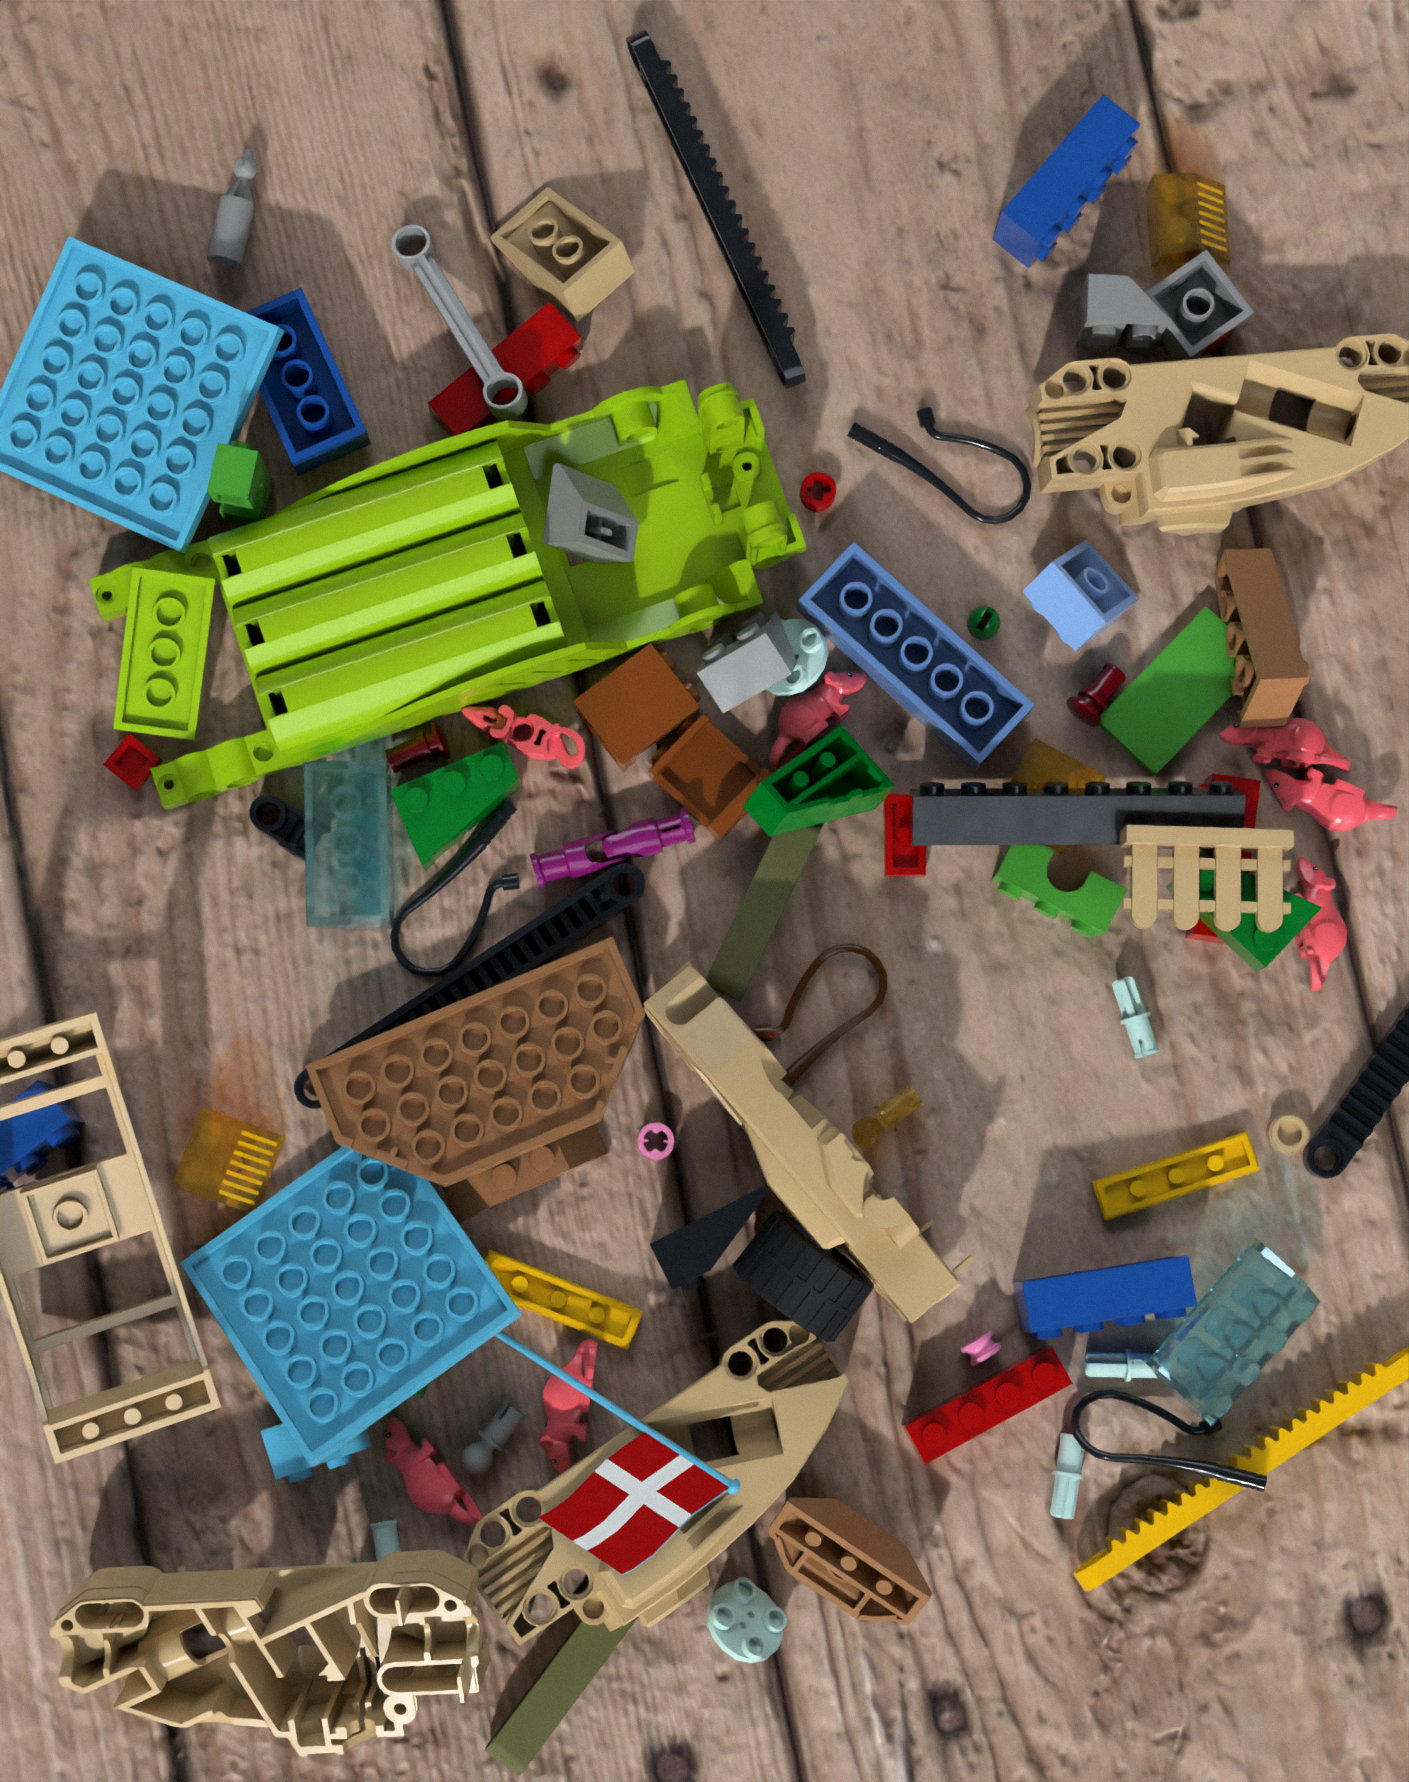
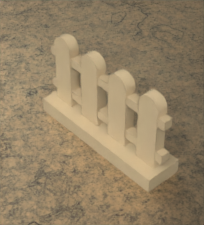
M1126 825L1120 831V848H1130V855L1122 857V867H1130V898L1122 899V910H1130V920L1139 929H1146L1152 926L1157 919V911H1172V922L1180 930H1189L1198 923L1199 912H1213L1214 924L1221 931L1235 929L1240 924L1241 913H1255L1256 926L1263 932H1273L1282 925L1283 914L1291 913V903L1283 902V872L1291 871V860H1283V853L1294 847V830ZM1158 849H1172V857L1158 856ZM1199 850L1214 851V858L1199 857ZM1241 852H1255V859H1241ZM1157 868L1172 869V899H1157ZM1199 869L1214 870L1213 900H1199ZM1241 871H1255V902L1241 901Z

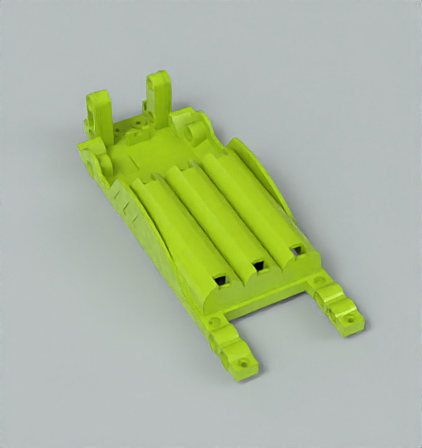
M683 379L662 387L644 386L621 392L602 401L590 411L552 424L506 420L445 438L343 478L292 503L268 518L189 545L186 554L175 549L167 550L156 554L150 559L125 564L111 572L88 580L100 617L105 622L127 615L133 566L216 578L215 585L219 584L267 729L245 737L222 742L213 748L181 756L174 761L151 768L150 770L162 806L166 810H170L188 803L208 799L223 791L249 785L264 777L459 712L464 707L477 706L640 651L650 643L654 646L740 617L764 603L754 573L806 552L807 546L796 515L790 512L765 442V428L754 398L739 402L738 391L734 389L731 382L716 384L699 393L697 414L686 380ZM745 463H749L752 466L749 471L742 468ZM494 464L502 484L498 487H495L496 484L491 465ZM553 464H563L615 485L638 520L633 561L598 564L589 560L570 567L565 551L542 543ZM519 533L526 554L514 558L513 555L519 553L514 534ZM229 557L231 558L239 572L242 573L237 575L234 574ZM112 594L109 600H105L106 595ZM542 602L549 624L537 627L536 622L542 620L538 603ZM251 624L262 640L264 639V643L257 645ZM274 694L284 707H287L288 712L280 714ZM174 782L173 788L167 789V784Z

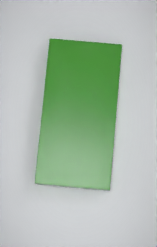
M1207 606L1196 615L1100 716L1101 723L1099 726L1153 777L1233 695L1231 679L1235 677L1236 660L1235 657H1227L1225 642L1228 626Z

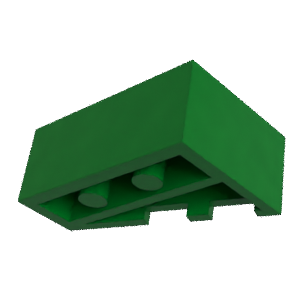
M841 725L760 782L742 807L765 833L772 837L874 810L895 787V784Z
M502 741L389 791L424 870L427 871L440 856L453 845L455 846L476 824L484 820L499 807L504 799L507 800L521 787V784Z
M1202 851L1199 853L1201 858H1214V856ZM1199 869V900H1213L1214 870ZM1241 871V901L1255 902V876L1246 871ZM1172 881L1166 886L1170 892H1172ZM1283 889V902L1291 903V913L1283 914L1282 925L1273 932H1263L1256 926L1255 913H1241L1240 924L1231 931H1221L1215 926L1213 912H1199V919L1255 972L1266 968L1322 907Z

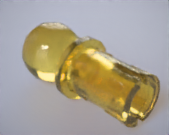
M907 1084L889 1101L880 1107L878 1105L873 1107L878 1114L874 1118L862 1117L856 1121L851 1132L854 1142L864 1149H872L878 1146L883 1140L884 1130L888 1127L893 1133L897 1131L896 1126L911 1113L924 1105L923 1101L913 1088Z

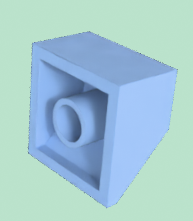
M1087 539L1052 561L1022 591L1030 600L1033 609L1049 621L1056 629L1059 638L1064 643L1070 645L1075 652L1093 640L1140 599Z

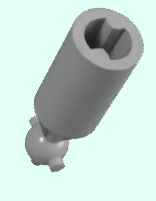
M246 149L243 156L235 161L233 170L237 179L219 200L207 260L223 268L240 269L244 260L255 211L249 180L256 176L257 164L253 159V151L251 149Z

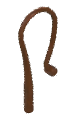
M842 944L824 950L801 977L786 1007L781 1024L776 1028H772L771 1025H755V1034L761 1041H772V1037L784 1033L791 1023L796 1006L807 984L829 957L838 953L854 952L865 956L874 965L879 975V990L876 999L867 1009L836 1028L786 1069L787 1074L781 1080L789 1087L793 1086L796 1080H799L807 1068L826 1049L845 1033L870 1017L883 1004L887 992V973L880 959L868 948L856 944Z

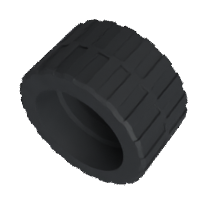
M773 1211L733 1264L734 1271L763 1299L796 1324L827 1342L835 1341L874 1289L871 1279L834 1247L821 1249L799 1222L780 1211Z

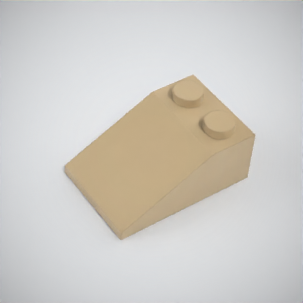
M549 187L545 188L490 236L492 242L554 306L576 323L635 273L622 240Z

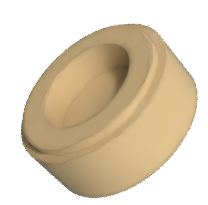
M1285 1113L1274 1117L1269 1122L1266 1138L1273 1150L1280 1154L1290 1155L1298 1153L1306 1147L1310 1138V1130L1302 1117L1293 1113Z

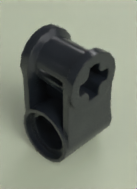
M262 795L256 798L249 809L251 822L260 833L308 864L312 859L310 853L322 834H328L330 828L302 810H297L273 795ZM275 806L280 809V817L275 824L264 825L259 822V813L264 807Z

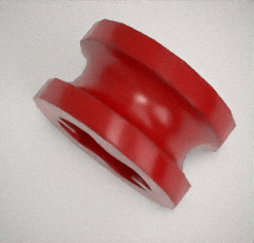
M822 472L809 474L801 484L799 495L801 503L812 512L827 510L831 507L836 496L837 488L835 481L831 476ZM815 483L822 484V490L828 489V493H824L823 499L820 501L814 500V494L809 496L807 492L812 490Z

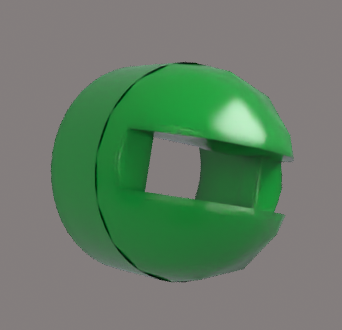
M989 606L975 608L967 620L968 631L973 637L980 640L990 639L997 633L1000 627L999 614ZM988 613L992 617L982 631L976 626L982 620L984 614Z

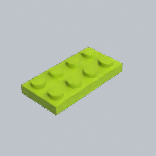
M138 566L132 567L113 729L188 740L196 739L216 578Z

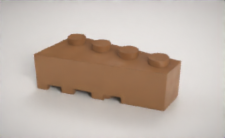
M1271 548L1224 549L1214 573L1221 621L1229 622L1225 642L1227 657H1235L1236 660L1235 677L1231 679L1233 696L1241 695L1243 704L1242 711L1236 714L1238 728L1285 726L1304 686L1309 682L1310 668L1308 662L1303 661L1300 633L1297 628L1293 627L1290 616V599L1288 596H1284L1281 585V568L1278 564H1275Z

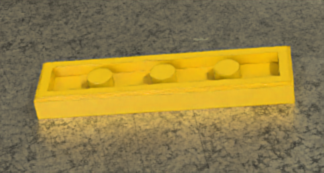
M1244 1131L1092 1181L1090 1184L1103 1221H1108L1261 1169L1248 1132Z
M489 1249L485 1261L515 1305L628 1350L643 1313L642 1310Z

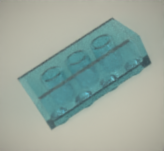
M386 759L303 762L306 926L343 930L395 929L392 795L389 791L392 789L390 765Z
M1255 1238L1145 1364L1179 1402L1212 1427L1219 1417L1229 1411L1233 1401L1247 1385L1252 1384L1256 1380L1259 1372L1268 1361L1284 1348L1287 1340L1296 1329L1312 1316L1320 1300L1304 1280L1262 1242Z

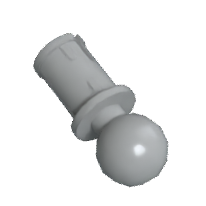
M506 1400L484 1430L479 1429L477 1431L482 1440L479 1443L469 1444L461 1454V1465L470 1475H484L490 1470L493 1464L492 1452L498 1449L503 1453L505 1450L504 1444L526 1418L523 1413H520L521 1411Z

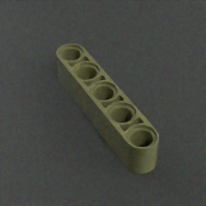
M824 823L772 837L706 977V981L713 990L741 1002Z
M638 1617L625 1626L622 1625L611 1632L604 1622L599 1625H588L580 1619L491 1738L485 1751L515 1775L519 1776Z

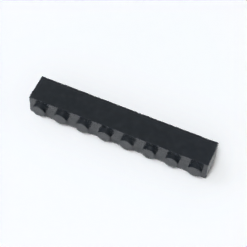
M1141 781L1127 782L1126 788H1110V783L1086 782L1085 788H1069V784L1065 782L1044 783V788H1027V783L1005 782L1002 784V788H986L985 783L965 782L961 783V789H945V784L925 782L920 783V789H910L909 838L912 845H1120V831L1126 825L1244 828L1246 795L1239 788H1234V783L1227 781L1209 782V788H1193L1192 783L1184 781L1168 782L1167 788H1151V783Z

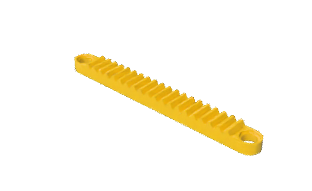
M1409 1346L1380 1364L1375 1362L1365 1363L1366 1373L1353 1371L1351 1373L1352 1382L1338 1381L1339 1392L1326 1389L1324 1391L1325 1401L1313 1398L1310 1400L1312 1410L1302 1407L1298 1408V1419L1286 1416L1283 1418L1284 1428L1271 1426L1270 1438L1263 1435L1256 1436L1257 1446L1244 1444L1242 1446L1243 1456L1234 1453L1229 1454L1230 1465L1227 1466L1258 1473V1475L1267 1474L1409 1378ZM1202 1476L1201 1484L1189 1481L1188 1493L1180 1490L1174 1491L1175 1501L1172 1503L1162 1499L1160 1501L1161 1511L1159 1512L1151 1508L1147 1509L1146 1521L1135 1517L1133 1519V1530L1130 1531L1122 1526L1119 1528L1120 1538L1118 1540L1110 1536L1105 1537L1106 1548L1078 1566L1073 1571V1575L1084 1592L1098 1587L1246 1487Z

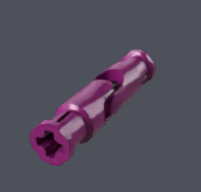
M686 808L679 809V814L659 820H654L651 817L634 822L621 833L609 830L564 843L561 849L542 855H537L534 852L529 854L540 889L546 886V882L571 876L574 879L614 867L624 862L627 856L647 857L663 852V847L683 841H688L691 844L696 842L688 812ZM602 840L603 854L608 861L603 863L590 861L586 856L587 848L593 842Z

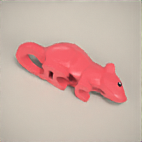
M828 671L824 674L821 685L813 691L800 694L787 701L778 716V738L772 747L769 763L776 770H779L826 734L825 729L829 727L827 722L830 719L836 724L844 720L849 715L848 711L851 707L848 704L841 705L845 698L863 688L867 675L864 673H833ZM788 747H794L791 751L783 755L784 751Z
M507 705L500 706L498 710L492 707L467 706L461 709L463 715L480 732L484 733L488 741L491 742L494 739L499 742L503 741L504 744L507 743L518 749L521 755L539 761H550L557 758L562 766L567 769L577 768L585 760L586 744L582 737L572 729L560 727L559 723L552 725L546 719L532 713L528 717L518 716V713ZM562 734L569 736L575 741L577 753L569 754Z
M1305 718L1288 719L1285 726L1238 728L1237 721L1219 733V738L1225 743L1237 746L1248 745L1255 748L1256 754L1252 757V762L1255 764H1268L1274 757L1281 760V768L1307 771L1308 768H1313L1314 764L1332 765L1344 772H1350L1352 762L1340 755L1329 745L1327 738L1318 725Z
M1308 768L1304 775L1305 780H1297L1282 770L1270 769L1265 771L1273 793L1281 801L1283 810L1289 811L1292 807H1296L1301 811L1307 812L1318 824L1330 831H1348L1366 821L1393 819L1397 814L1398 807L1365 797V790L1346 781L1336 779L1333 785L1323 783L1324 774L1313 768Z
M1300 857L1296 866V874L1302 888V895L1300 893L1295 895L1322 907V909L1294 938L1300 958H1308L1310 990L1319 991L1323 988L1330 964L1342 952L1346 944L1347 928L1341 915L1334 907L1330 892L1336 887V881L1328 878L1319 867L1304 857Z
M590 1339L584 1340L577 1347L570 1362L560 1367L591 1389H593L598 1342ZM585 1359H586L585 1373H584L583 1368H584V1363H585ZM552 1373L546 1380L543 1388V1403L547 1422L546 1431L542 1432L539 1445L544 1448L550 1463L557 1472L562 1474L572 1465V1440L577 1437L580 1443H585L588 1421L581 1420L582 1413L589 1414L591 1398Z
M389 1416L385 1433L387 1451L384 1458L388 1463H396L398 1469L403 1474L408 1496L413 1504L426 1513L450 1515L466 1526L475 1527L484 1516L447 1462L438 1464L433 1458L438 1453V1449L429 1437H425L421 1440V1446L417 1445L411 1440L404 1422L397 1417ZM459 1497L462 1499L468 1511L464 1510L461 1504L459 1503Z

